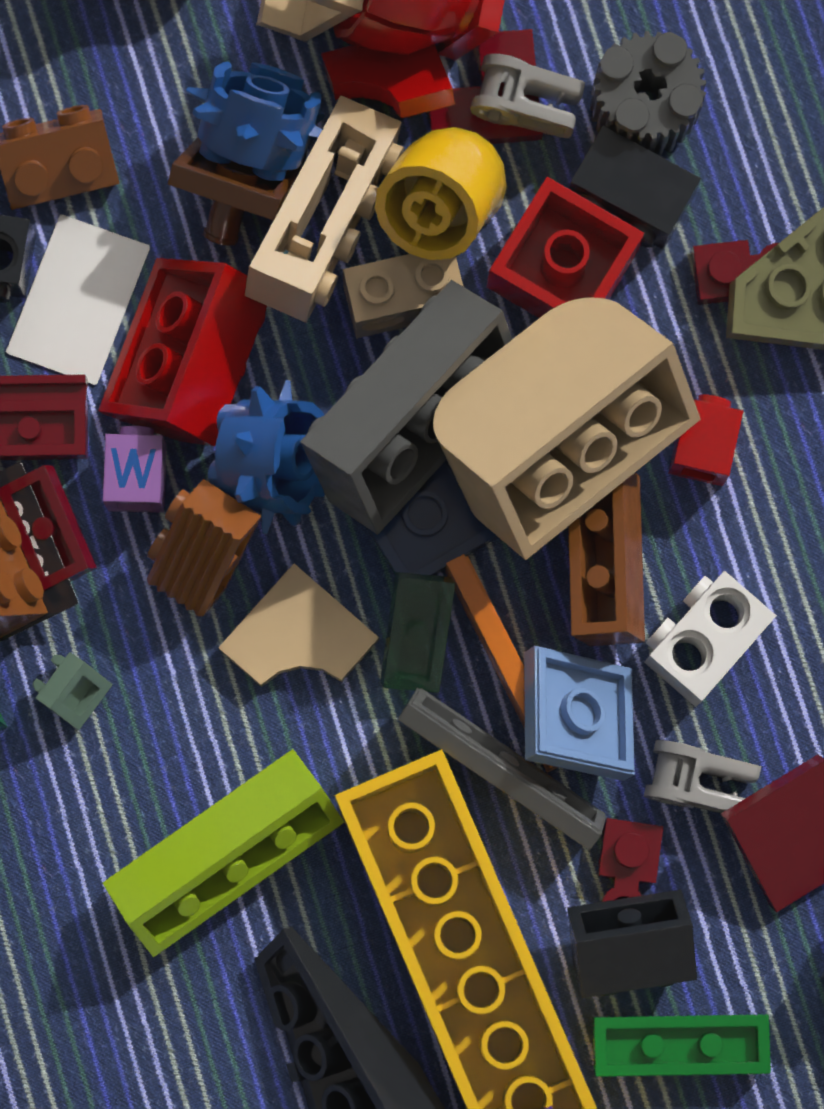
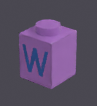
M124 426L120 428V434H105L103 503L108 511L164 513L167 446L163 435H154V429L144 426Z

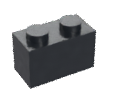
M602 126L571 180L569 189L644 232L640 246L651 248L654 244L664 250L693 199L701 178L613 130Z
M682 889L567 907L573 965L582 998L600 995L610 996L618 992L656 986L666 987L675 983L697 980L693 924Z

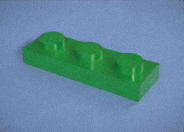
M769 1014L592 1017L595 1077L771 1074Z

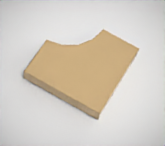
M293 564L218 648L261 687L278 674L300 668L323 671L342 682L379 641V637L296 564Z

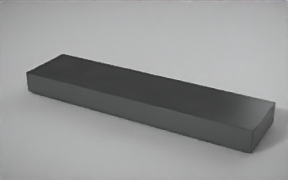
M422 688L415 690L398 718L400 722L589 851L602 834L606 819L604 812L531 762L525 760V758Z

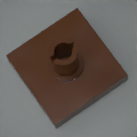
M197 137L173 162L167 184L212 199L213 202L203 236L216 244L236 245L244 211L274 221L301 168L287 170L285 179L282 181L265 180L252 172L253 167L233 161L223 164L207 160L199 153L202 142Z

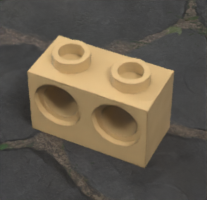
M407 254L343 269V286L356 339L408 327L420 314L427 300L438 295L451 280L463 286L456 256L451 259L428 260Z

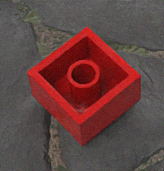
M546 177L491 266L487 288L538 318L551 309L572 300L592 297L609 300L639 251L644 232L553 179Z

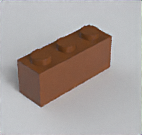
M636 472L569 525L571 636L588 646L645 643L640 476Z

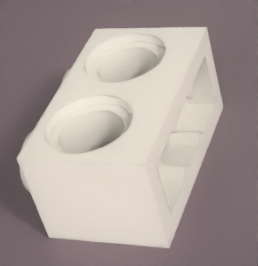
M725 570L714 583L704 576L683 600L691 609L676 625L667 618L646 642L654 651L644 663L695 707L703 701L777 616ZM716 601H726L732 604L738 613L737 625L732 628H722L716 625L710 616L711 604ZM679 643L694 645L701 654L700 668L686 671L678 667L673 660V647Z

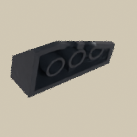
M293 927L283 929L258 954L254 960L274 1026L285 1031L294 1062L286 1064L292 1083L301 1082L309 1109H445L419 1063Z

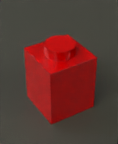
M702 394L698 396V400L694 399L701 420L675 440L668 474L723 486L730 476L743 410L731 408V401L728 399Z

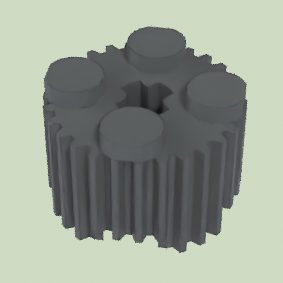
M645 31L644 37H639L637 33H633L630 41L623 37L620 46L614 43L606 50L598 64L591 92L590 110L593 111L591 119L592 122H597V133L602 126H605L659 156H662L664 150L669 153L673 152L676 141L682 143L686 134L690 135L703 106L706 92H704L706 80L702 79L704 69L698 68L699 58L691 57L693 50L691 48L687 49V43L682 37L672 32H665L663 34L657 32L655 37H652L649 31ZM647 90L654 93L657 98L650 101L646 93L638 92Z

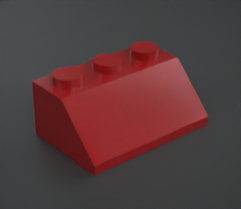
M156 258L98 411L135 426L150 427L154 429L155 433L181 442L215 447L219 433L217 428L218 411L225 404H231L239 381L245 373L246 362L258 330L266 316L267 305L245 296L247 275L227 263Z

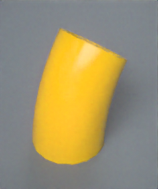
M457 127L433 130L409 145L378 187L375 210L379 224L391 241L409 254L428 260L451 259L468 249L481 228L489 223L501 208L507 187L504 164L494 146L476 132Z

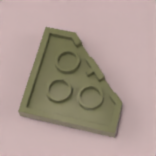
M824 207L730 283L726 338L824 350Z

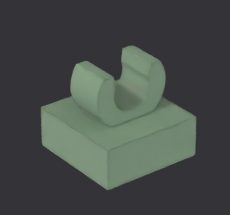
M71 652L66 657L54 655L51 661L58 668L48 682L45 684L37 678L33 682L34 689L39 693L36 699L67 723L80 730L113 684Z

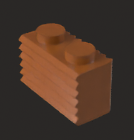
M205 479L191 493L182 489L165 514V519L172 523L170 530L163 529L148 551L147 557L154 561L147 577L148 585L156 586L158 592H166L167 597L175 598L177 604H185L186 609L194 610L196 616H204L228 587L262 516L241 502H237L235 498Z

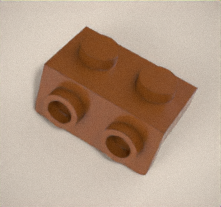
M77 105L58 111L56 113L57 119L36 124L34 118H23L8 122L2 126L3 132L0 133V170L11 210L120 184L101 109L90 111L88 105Z

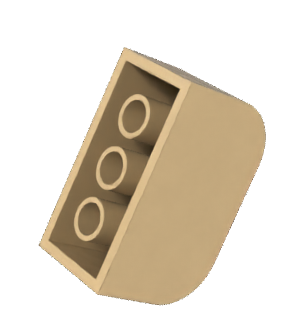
M592 297L572 300L551 309L457 382L440 400L435 410L433 428L474 516L523 559L527 560L701 419L674 344L622 305L612 300Z

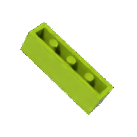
M292 749L102 883L128 926L154 958L342 825L344 820L323 788L294 749Z

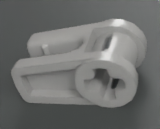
M494 53L484 56L481 66L482 71L485 73L480 95L473 98L470 107L471 112L475 116L491 123L514 125L562 138L571 137L576 122V117L573 113L554 108L551 103L547 106L531 101L524 95H533L556 101L557 105L561 103L577 105L583 96L584 81L530 65L513 56ZM503 82L504 89L500 97L498 96L500 83Z
M656 740L653 750L654 753L658 754L652 785L649 784L645 787L644 797L674 806L695 807L722 813L745 798L739 797L736 792L727 794L704 788L699 782L700 775L706 774L722 778L723 782L732 780L750 784L758 781L761 766L707 753L703 749L683 743Z

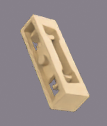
M340 96L249 266L245 289L246 297L306 323L316 304L323 307L327 305L338 280V275L333 273L338 261L341 260L348 263L351 259L361 234L355 228L361 217L368 220L372 218L375 212L377 186L382 176L389 173L404 152V147L397 144L401 121L344 96ZM338 153L334 175L346 179L348 182L320 234L316 258L314 262H311L310 256L314 243L301 238L329 185L333 160Z

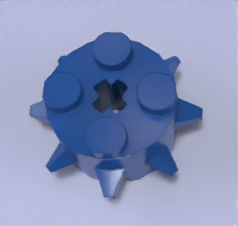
M223 62L214 67L209 89L187 87L186 92L204 103L194 108L192 113L196 118L201 119L197 134L202 142L199 153L212 162L225 164L233 161L253 167L252 172L265 180L282 181L285 179L287 170H294L303 165L310 140H317L322 131L321 128L315 125L324 120L325 114L319 111L321 94L313 92L308 95L302 91L304 79L276 67L252 62L249 72L231 71V63Z
M289 380L285 381L278 400H272L261 387L255 386L251 391L250 400L243 399L236 404H225L218 411L217 415L219 433L216 440L215 460L209 467L208 480L211 484L235 498L237 502H241L255 512H261L262 534L268 533L275 513H281L291 525L297 526L301 521L302 514L312 512L309 505L314 497H325L321 484L300 443L307 435L312 423L319 417L324 416V413L313 402L292 401L291 381Z

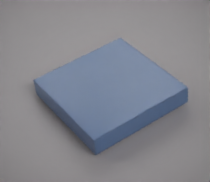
M533 646L524 652L525 760L621 781L634 776L632 668L539 646Z

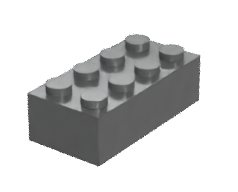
M451 280L438 295L427 300L420 314L400 335L395 336L387 343L380 357L363 375L356 377L349 384L345 394L324 416L319 417L312 423L307 435L300 443L331 504L378 535L447 460L433 428L435 410L440 400L450 388L512 340L503 310Z

